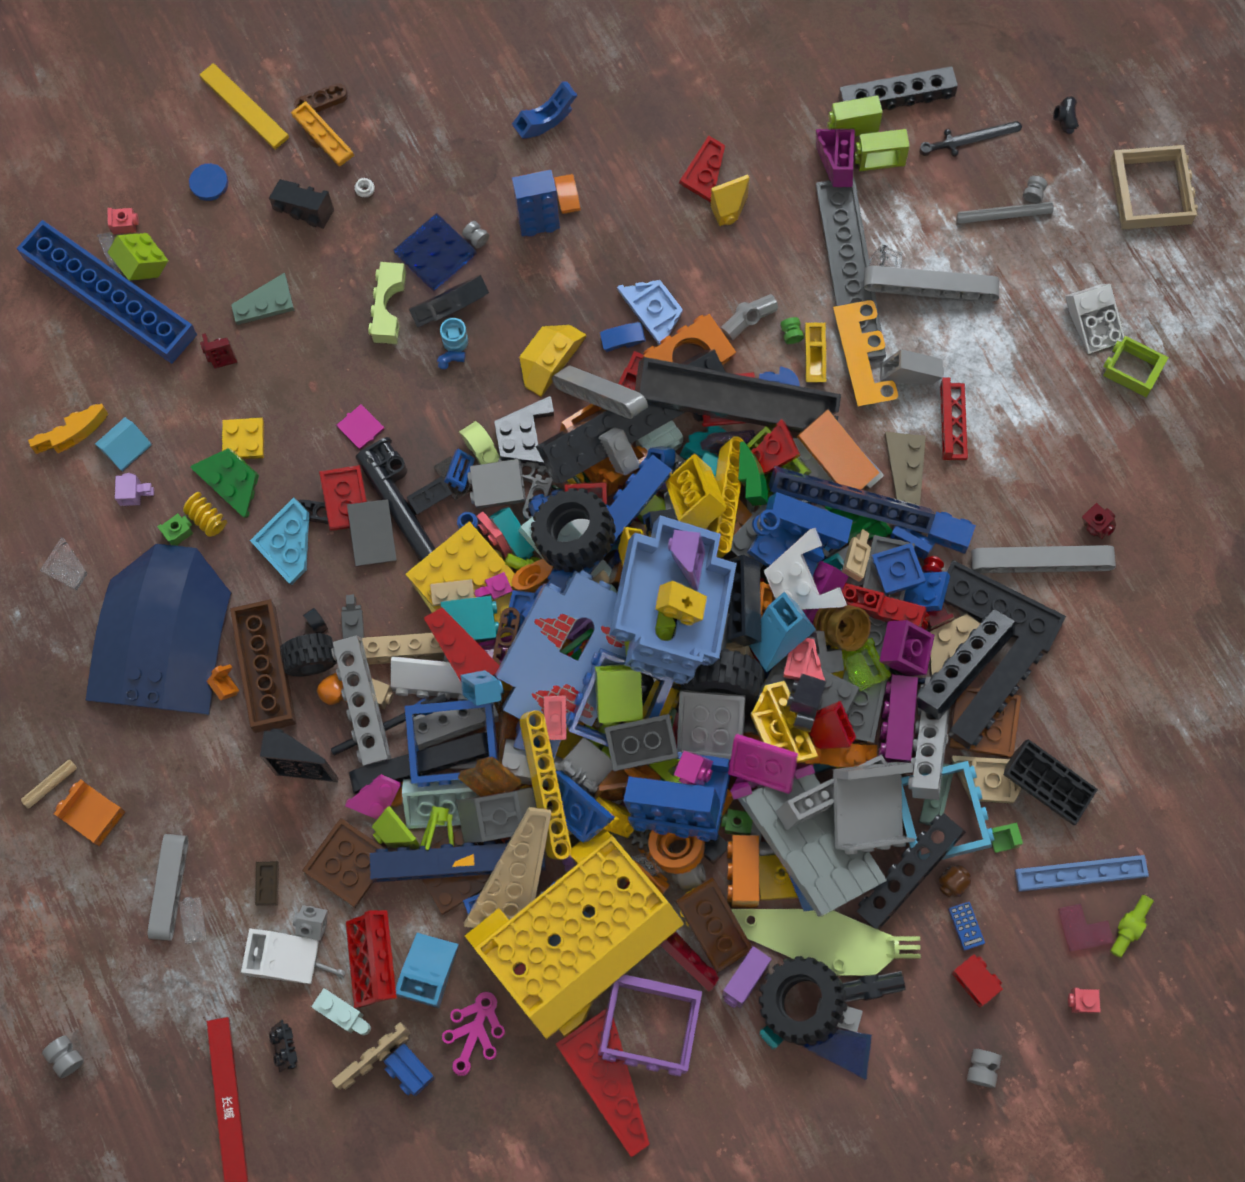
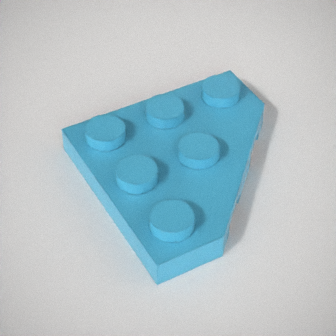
M293 498L250 540L291 585L307 570L309 512L297 499Z

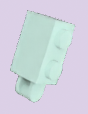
M325 988L311 1006L351 1034L355 1030L361 1035H367L371 1030L369 1023L362 1019L363 1014Z

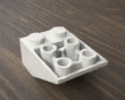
M1100 284L1065 296L1070 316L1088 354L1114 346L1117 341L1122 342L1124 333L1111 284Z
M249 928L241 973L251 977L311 984L319 940Z

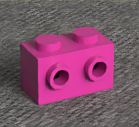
M684 750L674 775L680 777L679 782L683 784H699L704 786V783L708 782L712 775V770L710 769L713 761Z

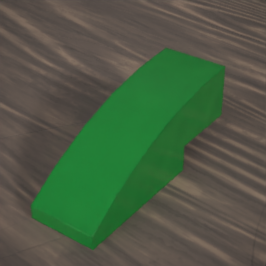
M744 441L740 442L738 480L746 488V499L752 506L766 505L768 503V489L763 469Z

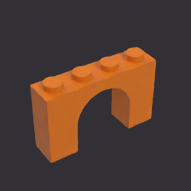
M709 313L706 316L700 315L689 327L687 325L681 327L673 337H665L660 341L661 344L655 348L654 346L649 347L644 351L643 358L647 357L673 362L672 353L676 348L683 344H696L704 350L715 349L721 364L724 365L735 357L736 351Z

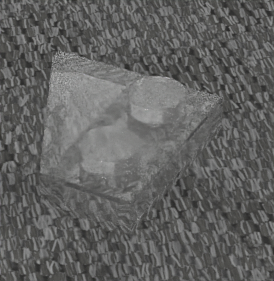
M62 537L40 569L42 573L76 591L88 574L66 540Z

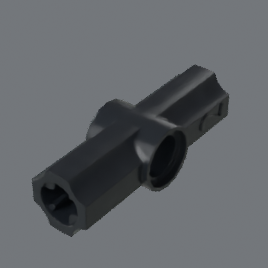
M901 971L880 976L878 974L868 975L856 981L843 983V989L847 994L845 1003L862 999L864 1001L873 1000L886 994L906 990Z

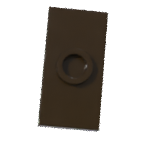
M278 861L256 862V906L278 905Z

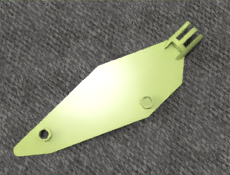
M731 909L748 939L795 959V956H803L805 959L808 957L815 958L817 961L826 964L837 975H874L893 959H921V954H899V950H921V945H899V941H920V936H891L833 910L823 916H817L814 910L804 912L803 909ZM749 916L755 918L754 924L747 923Z

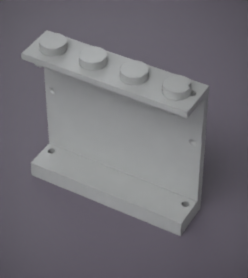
M891 762L833 769L835 849L844 850L846 854H857L858 850L871 852L874 851L875 847L877 849H890V845L904 847L908 842H915V838L903 836L901 773L913 772V763Z

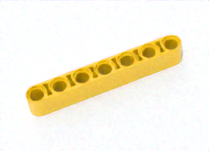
M737 436L731 438L720 448L715 476L727 509L707 527V530L721 534L716 556L718 558L726 555L732 547L741 482L738 480L740 442H743Z
M540 711L526 712L520 718V727L536 806L540 809H547L549 801L553 804L545 850L551 859H566L571 853V844L545 717ZM530 716H533L536 720L534 727L529 723ZM535 737L540 740L538 748L533 743ZM540 758L544 761L543 769H540L538 766ZM544 780H546L549 784V787L546 791L542 787V783ZM553 822L557 825V832L555 834L551 831ZM557 844L562 848L560 855L555 851Z

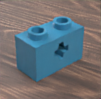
M487 671L461 675L463 696L476 706L501 701V693H503L502 683Z

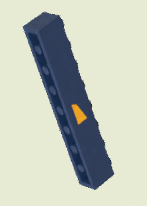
M506 840L505 844L487 841L483 845L475 846V843H463L462 847L444 844L440 845V848L432 849V846H430L429 850H425V846H420L419 850L401 847L393 852H388V849H377L375 853H370V878L373 883L490 875L510 840ZM545 850L541 871H546Z

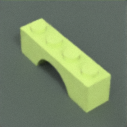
M380 262V269L376 270V281H378V284L373 290V298L376 300L375 305L371 306L373 323H369V335L372 336L375 343L397 344L398 319L386 310V305L391 296L404 290L406 270L403 263Z

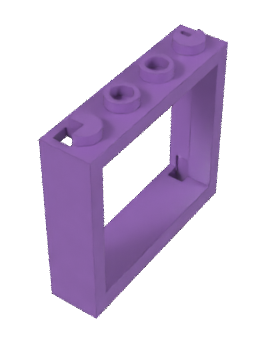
M624 974L611 986L598 1055L603 1056V1060L616 1062V1059L625 1061L624 1064L637 1067L638 1064L646 1065V1069L651 1071L664 1069L668 1070V1074L674 1076H681V1073L685 1074L689 1067L702 991ZM619 987L691 1002L680 1064L607 1048Z

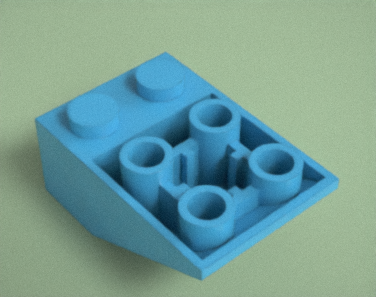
M783 592L768 605L761 618L762 642L749 645V647L768 672L816 629L800 606L788 594Z
M417 933L400 973L396 986V995L440 1008L459 944Z

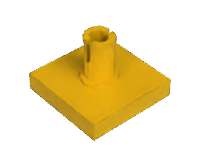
M776 855L759 856L760 900L798 898L789 874Z

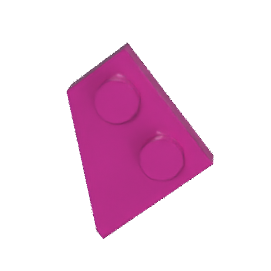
M381 774L370 785L362 788L357 795L349 798L345 806L378 819L384 810L391 806L401 782Z

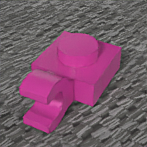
M505 572L486 579V586L474 590L475 597L491 595L492 599L495 600L512 593L513 590Z

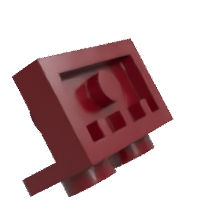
M206 333L202 334L203 341L200 342L202 351L205 353L207 362H212L214 369L238 363L228 337L218 338L210 342Z

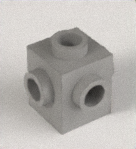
M302 905L299 913H295L293 918V926H296L295 936L321 940L327 928L328 910Z

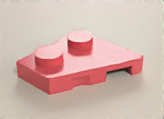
M484 512L478 514L477 518L480 522L478 527L483 535H488L487 537L491 544L498 548L505 559L508 553L513 555L503 533Z
M806 638L788 654L783 677L799 680L802 673L825 681L814 639Z

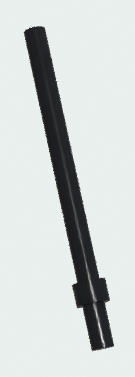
M444 693L431 700L426 699L421 704L443 703L448 701ZM405 712L384 722V730L387 731L405 722ZM422 713L413 714V716L416 717ZM353 738L332 747L331 752L335 756L358 745V743L354 742Z

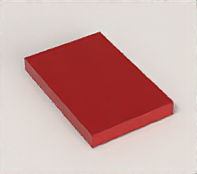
M360 465L319 471L330 531L350 528L347 505L367 502Z

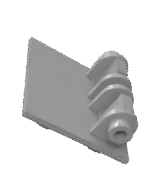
M583 737L556 769L558 771L562 770L590 795L597 791L598 785L610 773L613 765L611 758L587 738Z

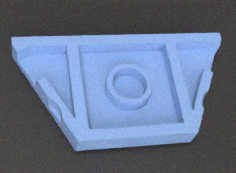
M661 280L649 283H635V286L624 287L619 285L617 287L618 292L658 345H660V341L672 332L683 313V309Z

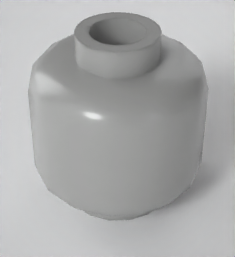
M698 864L690 872L672 874L674 883L678 884L682 890L696 888L706 880L703 864Z

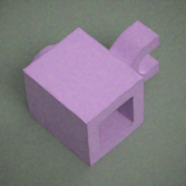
M125 473L122 476H116L115 500L120 506L140 505V496H154V487H151V483L141 484L138 477L134 474Z

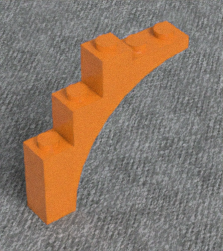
M744 732L743 736L762 742L759 733ZM811 740L818 757L803 761L802 763H817L836 767L859 766L877 757L878 745L852 743L847 748L818 749L814 741Z

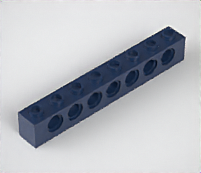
M774 466L768 485L772 492H778L927 534L930 533L935 518V513L927 507Z

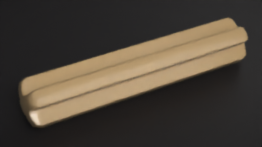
M67 760L21 799L22 803L27 808H31L77 769L76 765L71 760Z

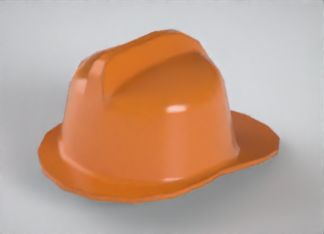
M544 558L526 565L515 573L512 578V586L516 590L535 593L541 585L547 584L550 581L547 578L554 567L549 565Z

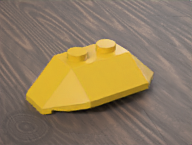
M571 325L542 326L519 357L525 387L542 397L553 382L552 376L564 368L587 335Z
M781 681L765 685L751 713L762 742L799 753L797 763L817 758L818 755L808 732L794 728L798 713L789 711L790 708L786 707L790 696L786 682Z

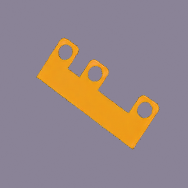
M872 300L833 307L857 405L863 406L897 399L898 392L894 381L874 382L867 352L885 348L883 334L881 331L862 333L859 321L875 319L877 317L875 303ZM863 305H870L872 307L873 313L870 316H863L860 313V308ZM876 335L880 338L881 343L877 347H872L868 344V338ZM882 386H891L893 394L890 397L883 396L880 392Z

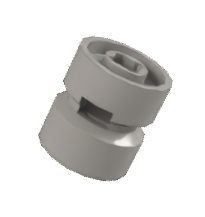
M66 1035L57 1038L42 1051V1055L48 1063L54 1064L53 1070L61 1079L76 1071L84 1062L79 1052L72 1050L73 1044Z
M973 1049L970 1061L973 1067L969 1068L967 1081L995 1088L998 1077L995 1070L1000 1068L1002 1056L985 1050Z

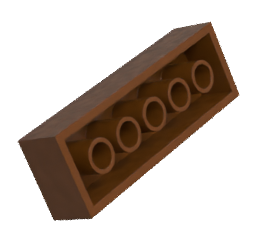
M270 599L230 608L251 729L255 733L295 725L296 718L289 679L284 671L280 651L282 640L274 603Z

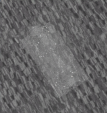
M192 897L183 898V901L179 902L185 944L207 940L201 897L194 899Z

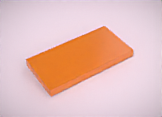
M826 410L797 435V438L835 483L862 489L879 474V471L829 410Z

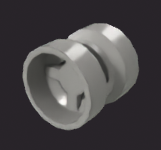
M1039 176L1029 177L1028 188L1025 189L1023 198L1031 203H1040L1043 198V191L1046 190L1048 184L1047 181Z
M476 221L470 222L462 232V235L467 240H471V244L475 248L482 247L490 236L486 230L480 228Z

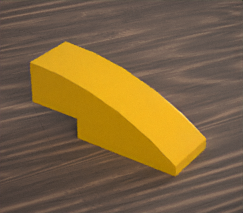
M805 323L806 382H826V323Z

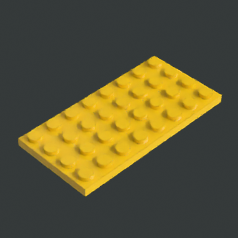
M470 521L406 573L408 579L435 610L440 609L441 605L433 606L430 584L472 579L473 590L486 586V579L505 572L512 590H516L512 586V578L515 573L508 565H505L503 559ZM512 593L495 600L492 599V601H496L497 606L494 622H500L502 611L509 607ZM504 633V634L501 636V638H502V637H506V636H511L512 634H511V633ZM499 680L504 691L509 695L513 686Z

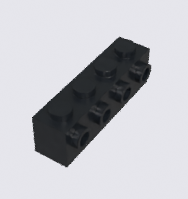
M741 555L727 560L736 563L728 607V640L745 647L762 642L760 562L746 555Z

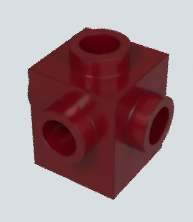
M1098 503L1094 504L1082 516L1083 523L1087 526L1086 530L1093 537L1097 535L1101 540L1105 536L1111 535L1116 526L1114 519L1116 516L1108 508L1104 510Z

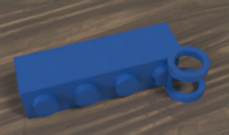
M776 492L768 498L766 510L754 518L752 527L755 533L760 536H766L776 528H783L789 530L791 534L803 536L810 529L816 528L821 543L827 544L829 548L839 549L848 543L853 520ZM758 519H759V524H760V526H761L764 530H766V532L760 531V530L758 529V527H757V521H758ZM763 519L768 522L769 526L764 523Z

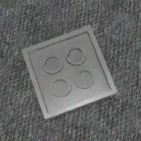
M681 690L679 697L677 752L685 750L698 755L730 760L735 735L743 736L746 695Z

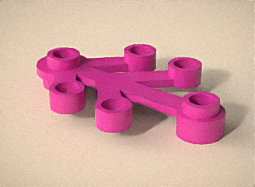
M490 992L480 993L474 1004L461 1010L454 1009L450 1014L453 1022L460 1023L464 1017L477 1013L473 1022L453 1031L446 1030L442 1034V1039L446 1044H452L456 1039L469 1034L460 1058H457L452 1065L453 1071L459 1076H465L471 1070L469 1058L478 1037L484 1049V1057L488 1060H493L497 1056V1051L491 1045L483 1026L486 1015L492 1026L491 1033L493 1037L501 1039L505 1035V1029L500 1025L494 1012L497 1007V999ZM484 999L490 1000L489 1006H482V1001ZM460 1012L461 1018L455 1020L453 1018L454 1013ZM496 1028L502 1029L500 1036L494 1034ZM447 1033L453 1034L451 1041L445 1040ZM488 1049L494 1050L492 1057H487L486 1051ZM464 1062L465 1068L458 1070V1063Z

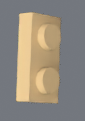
M472 579L430 584L433 606H439L443 601L474 598Z

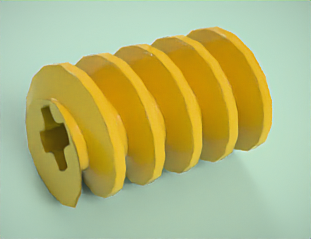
M196 492L186 501L183 512L189 515L188 517L202 531H205L208 537L215 536L224 529L227 520L221 521L223 515L217 514L218 510L216 508L211 509L213 505L211 503L206 504L207 499L205 497L201 498L202 494Z

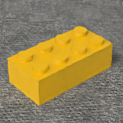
M695 453L676 469L665 482L678 521L707 529L709 524L714 519L720 517L727 509L711 467Z

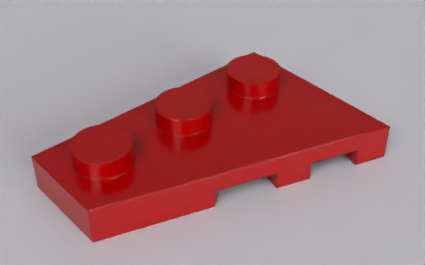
M708 136L680 179L679 184L711 203V189L717 185L725 145Z
M783 419L777 423V427L771 433L764 437V440L757 448L751 450L758 459L764 476L773 472L774 466L782 467L801 456Z

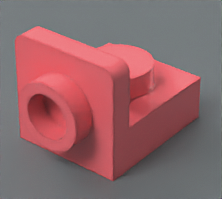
M1072 989L1071 993L1068 994V1005L1072 1007V1012L1099 1013V990Z

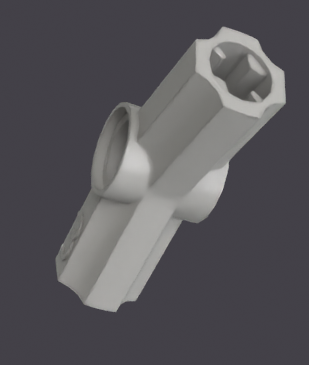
M771 294L751 303H740L736 308V313L721 327V330L733 341L749 325H755L760 318L776 312L778 303Z

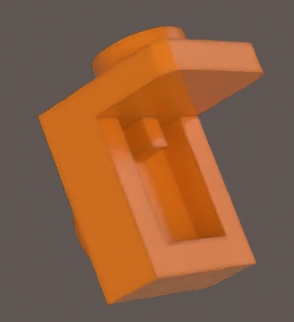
M230 664L214 668L211 672L212 675L207 680V683L220 700L236 696L240 691L228 675L233 668Z

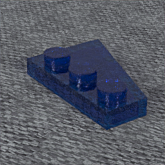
M838 1029L835 1034L830 1033L827 1035L829 1039L824 1042L819 1040L817 1045L810 1046L805 1044L802 1046L808 1051L867 1080L872 1035Z

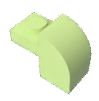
M475 421L459 431L468 449L474 453L480 465L498 462L500 456L494 447V443L478 422Z

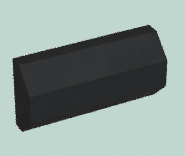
M1029 739L1025 740L1013 753L1005 766L1003 774L1072 825L1078 823L1098 790Z

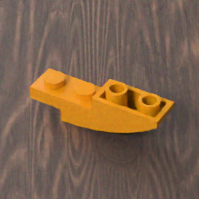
M102 403L91 405L88 409L81 412H73L64 418L65 426L55 427L50 432L37 434L32 439H29L30 447L36 454L54 448L57 453H61L80 443L93 433L108 416V412Z

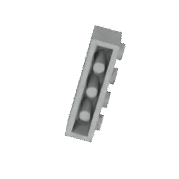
M493 703L495 722H498L499 716ZM485 707L433 712L427 716L422 714L414 717L415 740L419 750L487 726Z

